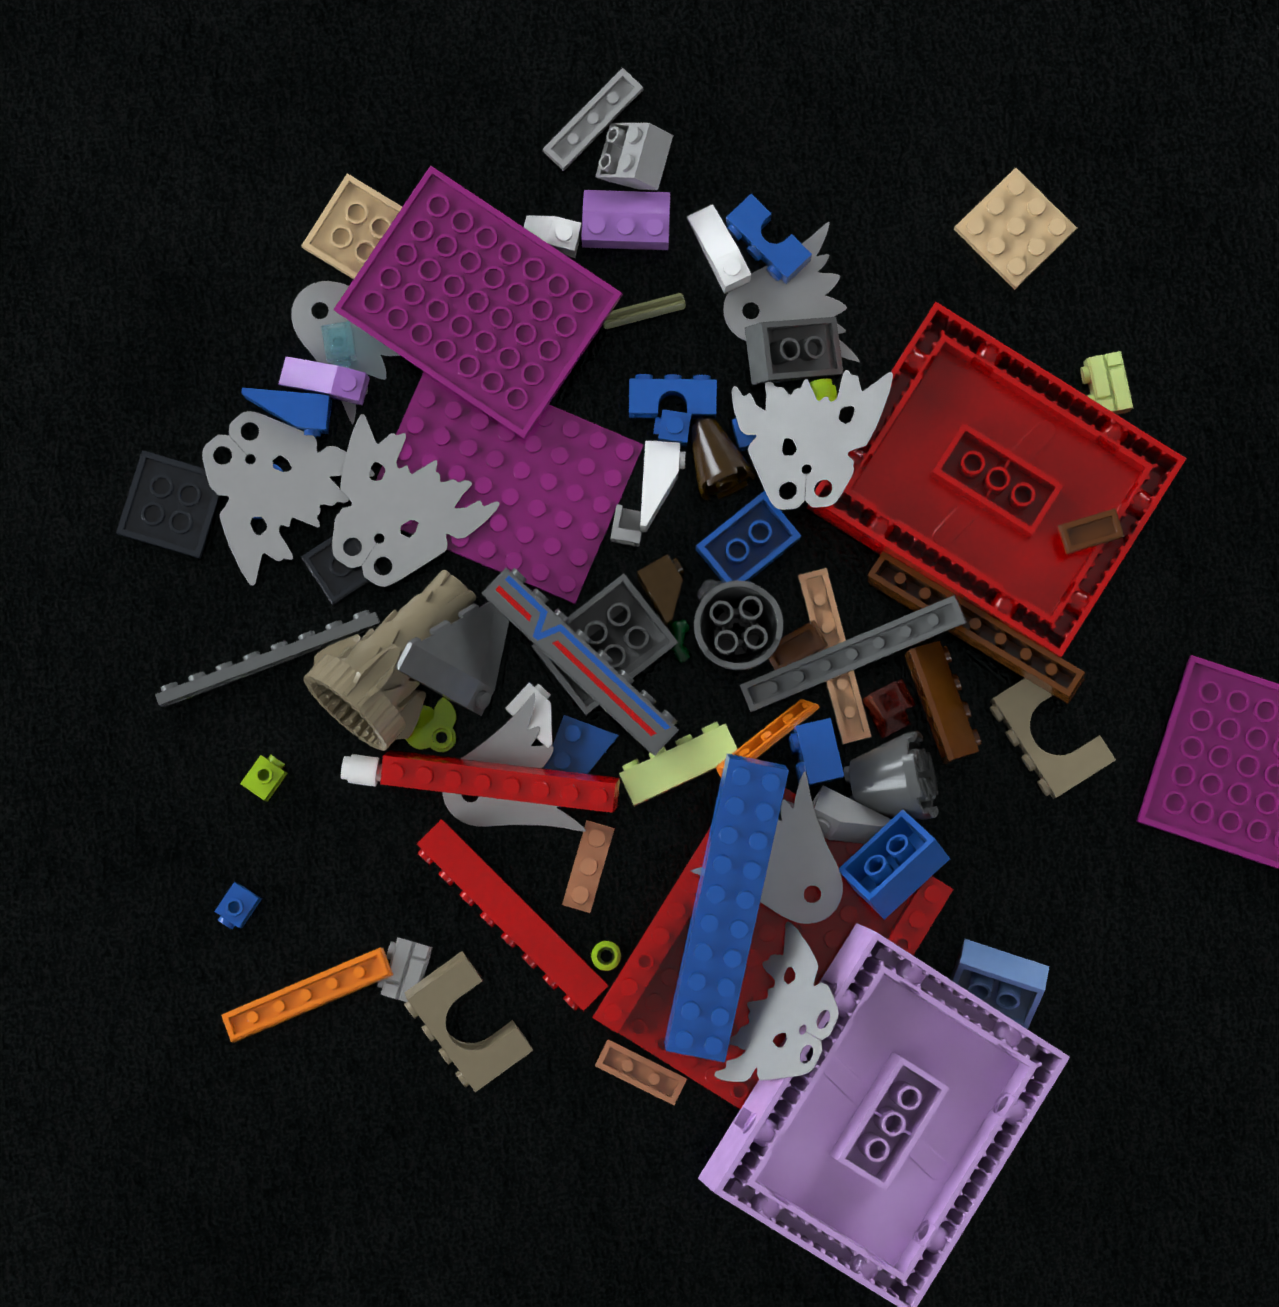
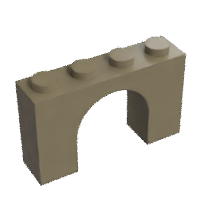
M1024 678L991 699L990 702L993 706L990 707V710L998 722L1003 720L1008 728V731L1005 733L1014 747L1019 745L1024 753L1021 758L1030 772L1035 770L1040 780L1037 783L1045 796L1051 795L1054 799L1116 759L1100 735L1070 754L1053 755L1042 750L1035 743L1031 735L1030 721L1036 707L1051 697L1052 694Z
M461 951L404 992L408 1000L404 1005L414 1019L419 1016L425 1023L421 1028L432 1042L436 1039L442 1046L438 1051L449 1065L453 1062L459 1069L455 1074L466 1088L470 1085L476 1092L532 1052L533 1049L513 1020L487 1039L476 1043L462 1042L449 1034L446 1029V1016L449 1008L458 998L482 982L477 970L463 951Z

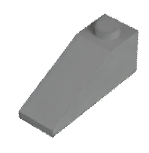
M824 785L812 801L823 836L828 840L866 844L892 820Z

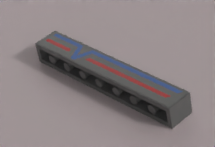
M505 568L482 592V595L645 749L655 756L678 732L679 729L674 726L678 721L666 710L660 713L653 706L656 700L644 689L639 693L632 686L634 680L623 669L618 673L610 666L613 660L603 650L600 649L598 652L593 650L588 645L592 640L580 629L574 632L567 625L570 619L558 608L553 612L545 604L548 599L537 588L531 591L526 587L524 583L527 579L518 570L513 568L510 572Z

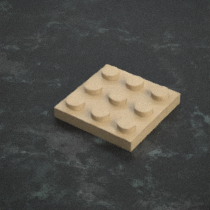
M1017 168L1005 177L954 228L1014 290L1077 229Z
M346 174L301 246L304 250L354 279L402 206L351 175Z

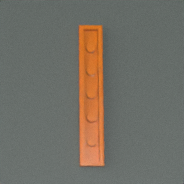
M380 947L226 1012L221 1016L231 1042H237L391 977L393 972L384 948Z

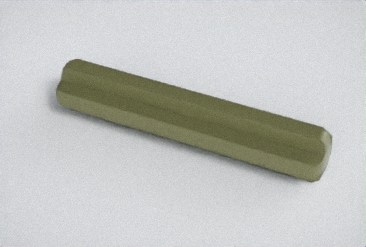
M677 293L613 310L603 323V327L610 329L682 310L686 306L682 293Z

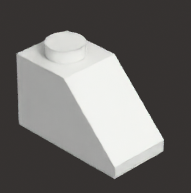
M526 216L525 229L564 255L576 257L582 234V223L556 216Z
M528 683L505 709L514 716L529 697L535 693L534 709L527 730L539 726L540 731L536 739L549 748L553 745L552 706L548 700L551 695L541 685L537 684L534 687Z

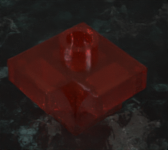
M902 679L871 693L862 700L882 738L908 726L910 722L906 710L916 705Z

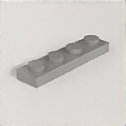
M622 68L543 148V152L564 171L643 91V86Z

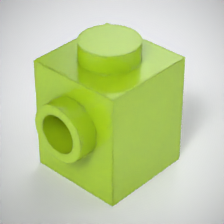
M271 754L268 759L260 755L240 784L262 800L268 802L288 773L282 770L285 764Z

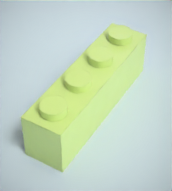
M718 722L702 728L704 734L696 738L689 734L675 741L677 746L668 751L663 747L655 756L649 753L651 759L642 763L636 759L623 765L624 771L619 773L633 805H639L715 769L719 763L726 759L727 753L732 754L735 752L737 747L726 724L719 726Z

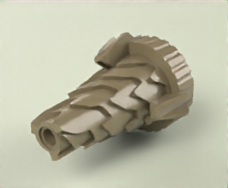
M442 570L422 593L413 597L398 612L393 610L375 631L370 628L362 638L355 634L318 652L314 657V666L304 676V683L314 698L332 717L368 745L385 751L396 739H408L417 725L426 693L416 690L420 683L395 669L396 664L408 641L415 637L423 641L432 635L430 634V629L444 620L452 624L460 619L458 612L473 604L477 598L475 593L468 590L460 580L448 571Z

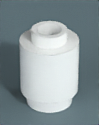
M352 754L351 757L344 756L341 779L348 780V783L376 787L377 782L381 781L382 764H380V758Z

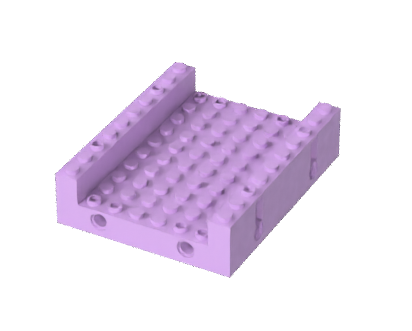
M856 923L819 982L830 987L839 1014L830 1036L821 1040L822 1053L816 1066L811 1072L800 1076L762 1081L759 1079L698 1179L715 1194L896 1306L917 1307L1070 1057L876 931ZM824 1010L819 1014L817 1018V1027L819 1029L825 1028L829 1023V1011ZM806 1025L800 1027L799 1033L801 1035L806 1032ZM787 1036L781 1043L780 1047H783V1045L785 1044ZM811 1045L805 1046L801 1051L800 1060L804 1064L812 1058L813 1047Z

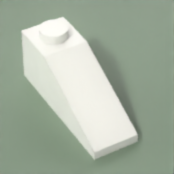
M712 204L687 216L724 294L750 282L751 273L714 205Z
M645 441L640 532L648 530L677 481L679 469H685L686 452H680L679 442Z

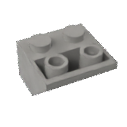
M611 123L595 177L638 190H658L673 135L651 123Z

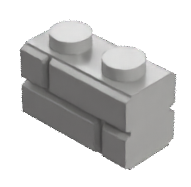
M400 937L397 938L396 943L390 942L386 956L387 959L391 960L390 967L393 976L378 982L377 987L382 988L381 995L408 1002L404 992L424 979L433 947Z

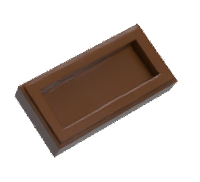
M1116 508L1057 526L1066 555L1124 537Z
M814 620L782 637L777 649L768 659L774 670H777L828 647V644Z

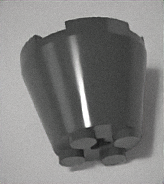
M729 581L716 586L702 599L695 614L694 633L700 649L713 663L726 669L746 670L762 664L775 652L783 633V617L777 601L766 590L748 581ZM735 623H738L739 628L745 629V632L741 633V639L739 640L737 635L730 631Z
M919 731L902 734L852 759L850 765L844 767V777L846 783L851 784L853 794L850 796V799L892 819L902 809L914 820H926L937 817L938 808L937 806L933 807V800H935L936 795H939L937 779L930 752H926L925 748H922L920 744L923 741L922 734Z

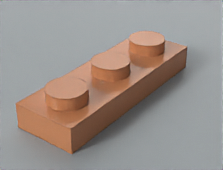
M586 820L584 827L586 832L583 831L562 905L591 913L615 828Z
M609 1039L595 1064L596 1067L672 1105H675L687 1078Z

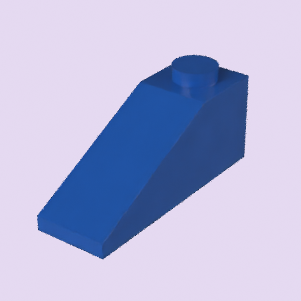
M242 388V395L245 399L286 424L304 431V435L320 438L321 434H329L332 404L329 395Z

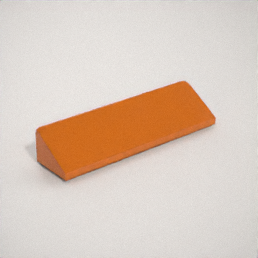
M800 699L732 754L758 759L793 731L795 726L800 725L820 708L819 705ZM725 759L715 767L720 777H722Z

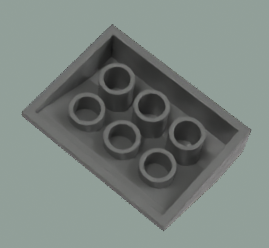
M625 574L618 577L568 617L570 621L567 625L574 632L578 629L583 631L592 640L588 645L596 652L600 649L603 650L613 660L610 666L618 673L623 669L632 679L678 643ZM535 644L531 646L585 715L599 705Z

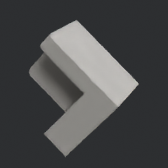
M616 505L611 542L640 546L642 532H640L641 511L625 509L623 505Z

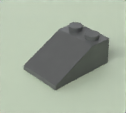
M836 317L769 321L745 327L752 385L843 374Z

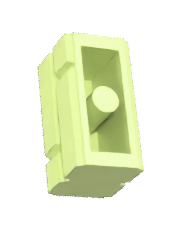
M1118 351L1087 358L1084 361V367L1080 368L1083 383L1089 385L1090 395L1087 396L1116 415L1130 412L1133 409L1121 352Z

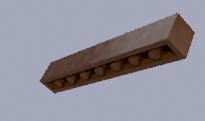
M884 551L867 575L868 583L913 611H918L955 595ZM957 596L967 623L949 630V633L1069 704L1084 680V671Z

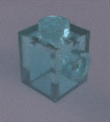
M350 321L321 326L328 364L348 367L352 365L351 361H357L353 329Z

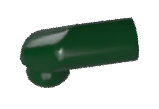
M684 619L673 621L669 626L670 633L678 642L670 650L680 664L692 657L683 643L685 634L690 630L689 623Z

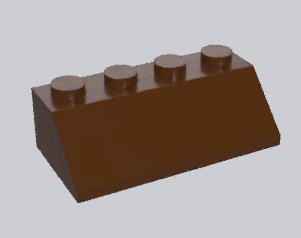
M940 641L909 649L904 656L943 765L979 752L978 746L981 745V740L977 729H971L968 718L972 717L967 702H962L958 691L962 690L957 674H952L948 663H951L952 659L947 646L942 647Z

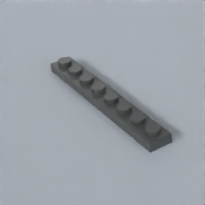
M954 595L741 684L740 687L750 712H754L967 623L957 596Z
M369 610L359 612L353 615L354 620L344 624L342 620L332 622L325 626L326 630L315 634L313 630L298 636L299 641L288 644L287 641L276 643L270 646L272 651L260 654V651L252 652L243 656V662L233 665L232 661L216 666V672L206 675L203 671L189 676V682L178 685L177 682L164 685L161 687L162 692L155 694L157 702L161 707L169 706L332 645L355 634L364 633L370 628H377L381 624L376 612L371 614Z

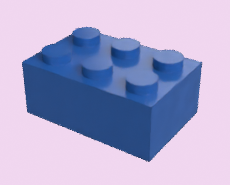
M763 491L697 544L696 551L722 583L737 580L749 582L800 541L801 535L782 511L774 507L766 492Z
M831 718L795 726L792 734H790L791 736L788 738L791 755L797 754L799 762L794 767L798 784L804 772H806L809 788L841 780L844 777V772Z
M902 809L839 868V872L852 889L885 920L937 872L950 857L937 840Z

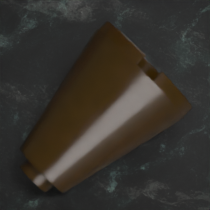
M703 416L694 420L693 425L689 429L701 497L705 500H711L709 495L717 494L718 499L735 494L748 486L746 480L749 477L752 480L755 478L753 468L716 419Z

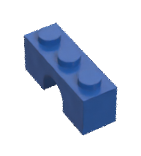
M750 194L726 217L727 230L736 241L741 239L748 246L746 250L756 261L761 259L768 266L766 270L776 281L781 279L787 284L811 261L812 254L792 234L785 241L778 244L766 241L761 231L771 221V213Z
M638 374L635 375V379H629V418L658 417L660 402L665 397L677 396L685 402L687 413H691V419L703 416L716 419L717 380H711L709 375H695L693 379H682L681 375L670 374L665 375L664 379H653V375Z

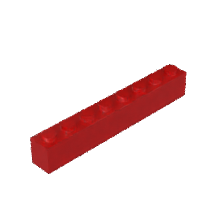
M390 750L383 755L380 784L613 813L618 806L620 778Z
M441 819L417 843L421 848L418 854L429 865L435 862L442 869L438 874L450 886L455 882L463 890L459 895L471 907L476 903L483 910L480 916L491 927L497 924L504 931L501 937L512 948L518 945L525 952L521 957L533 969L538 965L546 973L542 978L554 990L559 986L567 994L563 999L575 1011L579 1007L584 1011L609 986L444 820Z

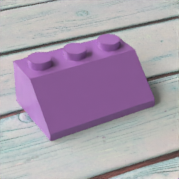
M584 190L582 248L668 250L670 193Z

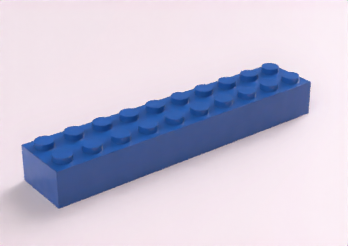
M726 754L664 1040L666 1051L719 1062H725L789 772L785 765Z

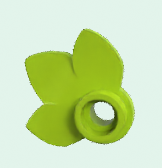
M444 697L438 701L434 710L423 705L417 725L406 741L412 747L420 750L432 748L437 752H447L452 749L456 743V733L453 726L457 719L453 705ZM442 732L447 735L446 742L438 743L436 740L437 735Z

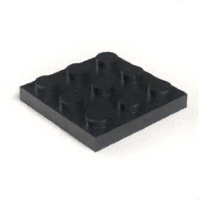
M142 450L116 533L201 559L221 495H218L211 489L204 468Z

